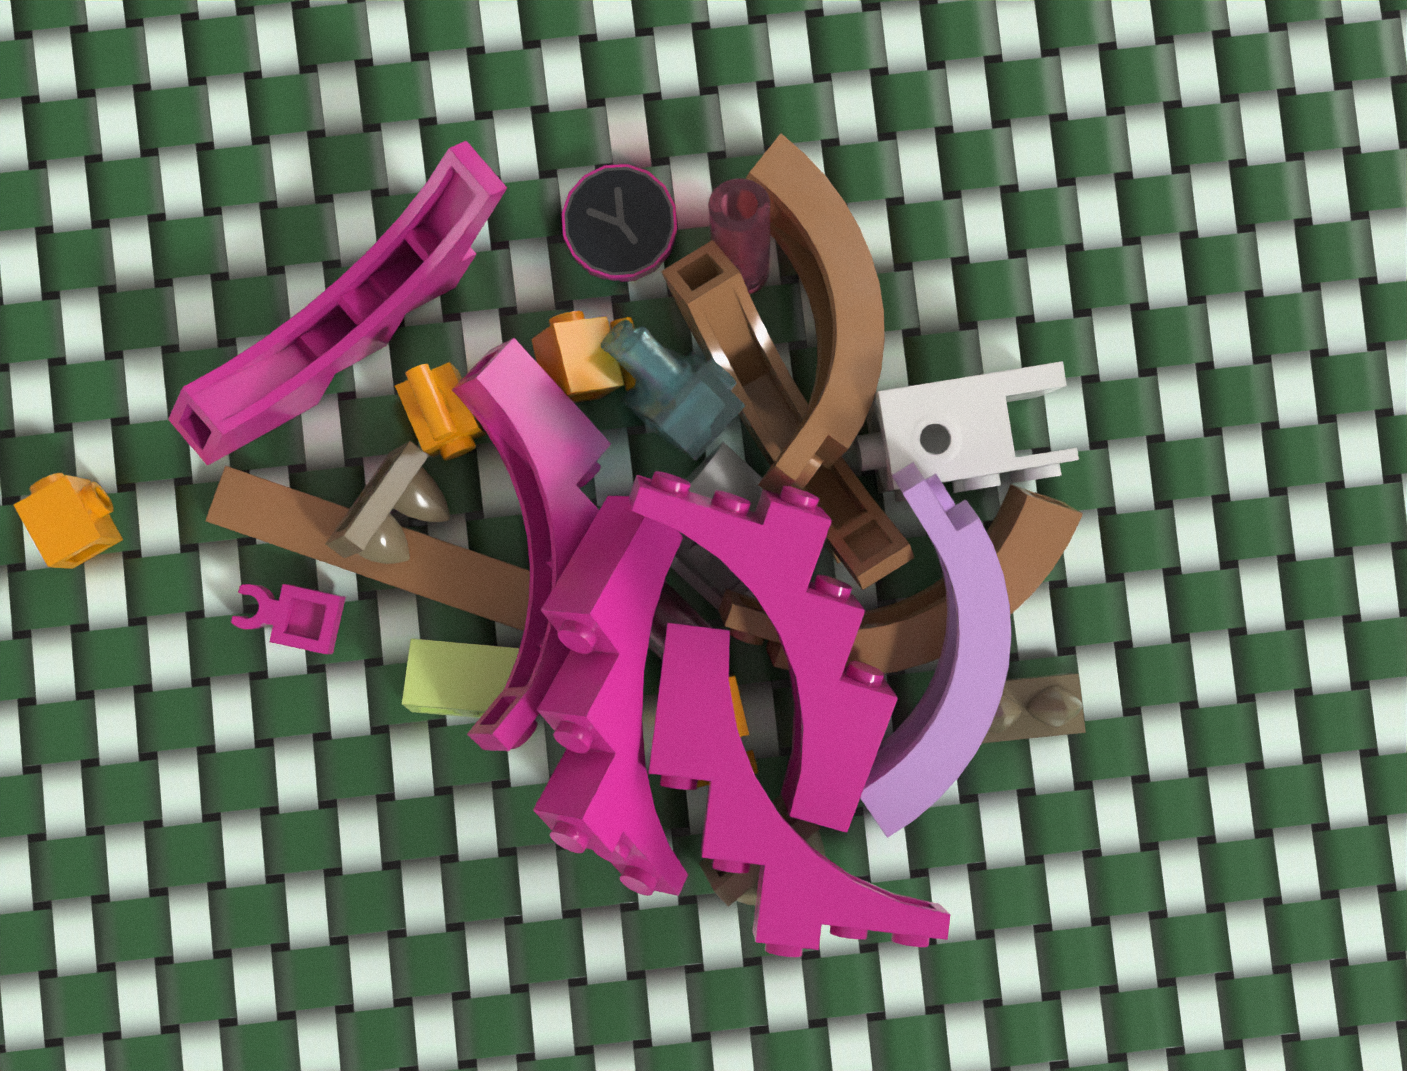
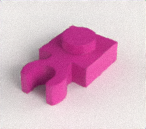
M253 584L239 586L238 593L255 597L258 601L259 609L252 618L232 616L231 623L241 629H259L270 624L273 625L269 641L271 643L327 655L333 654L346 596L282 584L280 597L275 599L273 593L264 586Z

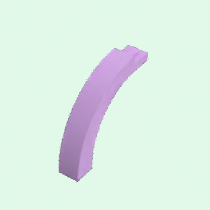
M914 462L893 474L892 477L934 545L946 587L947 621L941 657L934 676L912 713L893 734L880 744L860 797L887 838L914 821L932 806L959 778L978 751L992 724L1003 694L1009 668L1011 646L1010 604L1005 578L994 545L980 518L966 499L955 505L936 473L925 480Z

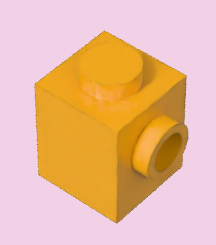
M63 473L49 475L31 485L29 488L31 495L13 505L45 563L51 568L73 569L123 540L109 515L114 511L109 496L98 483L91 482L89 479L64 475Z

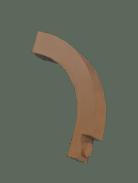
M780 133L748 173L733 201L768 231L790 259L807 293L816 328L817 368L810 402L801 423L790 441L758 484L762 489L781 494L783 486H791L792 484L802 490L821 464L829 469L850 448L865 422L875 397L882 370L885 342L884 309L880 284L871 253L860 227L843 198L823 172L804 152Z
M712 240L661 272L713 373L771 467L801 423L808 403L774 346L751 299L740 271ZM842 456L829 469L821 464L802 490L819 498L817 506L821 507L832 520L823 545L837 563L841 562L860 588L864 590L914 559L911 545L868 493ZM792 484V485L790 486V487L799 489V488H798L797 486H795L794 484Z
M1012 484L1008 488L995 519L987 530L1004 574L1010 604V615L1036 591L1053 570L1070 543L1083 513L1065 502ZM944 577L909 598L891 605L865 611L845 667H848L850 661H859L871 665L885 674L898 672L939 659L946 634L947 621ZM726 588L719 607V613L724 626L730 628V635L754 645H762L764 639L769 640L766 651L773 666L789 670L787 658L776 629L757 598L746 594L742 595Z

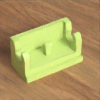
M410 639L402 705L411 712L480 718L505 688L517 659L519 648Z

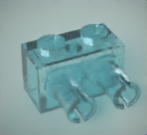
M623 320L606 335L601 343V348L614 357L636 379L635 385L620 401L662 440L694 460H697L746 406L731 391L737 382L712 359H709L706 363L692 351L687 356H684L668 348L665 349L650 335L646 327L641 326L635 329L629 320Z

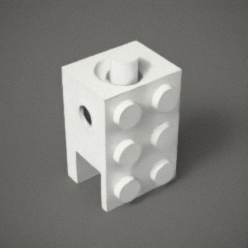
M1063 361L878 391L875 393L874 400L866 417L869 434L858 435L855 438L860 470L868 471L875 469L878 493L894 491L895 502L907 500L892 475L913 462L925 480L936 473L942 483L952 482L953 493L1000 486L999 474L1010 472L1011 483L1061 476L1060 463L1079 460L1077 448L1015 458L1007 402L1040 397L1067 386Z

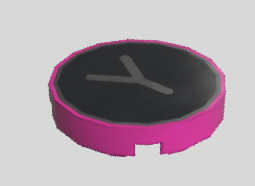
M629 164L604 165L584 175L568 193L562 211L563 237L574 261L590 275L604 280L606 278L612 281L620 280V282L636 281L655 272L670 255L677 234L676 206L666 186L649 171Z

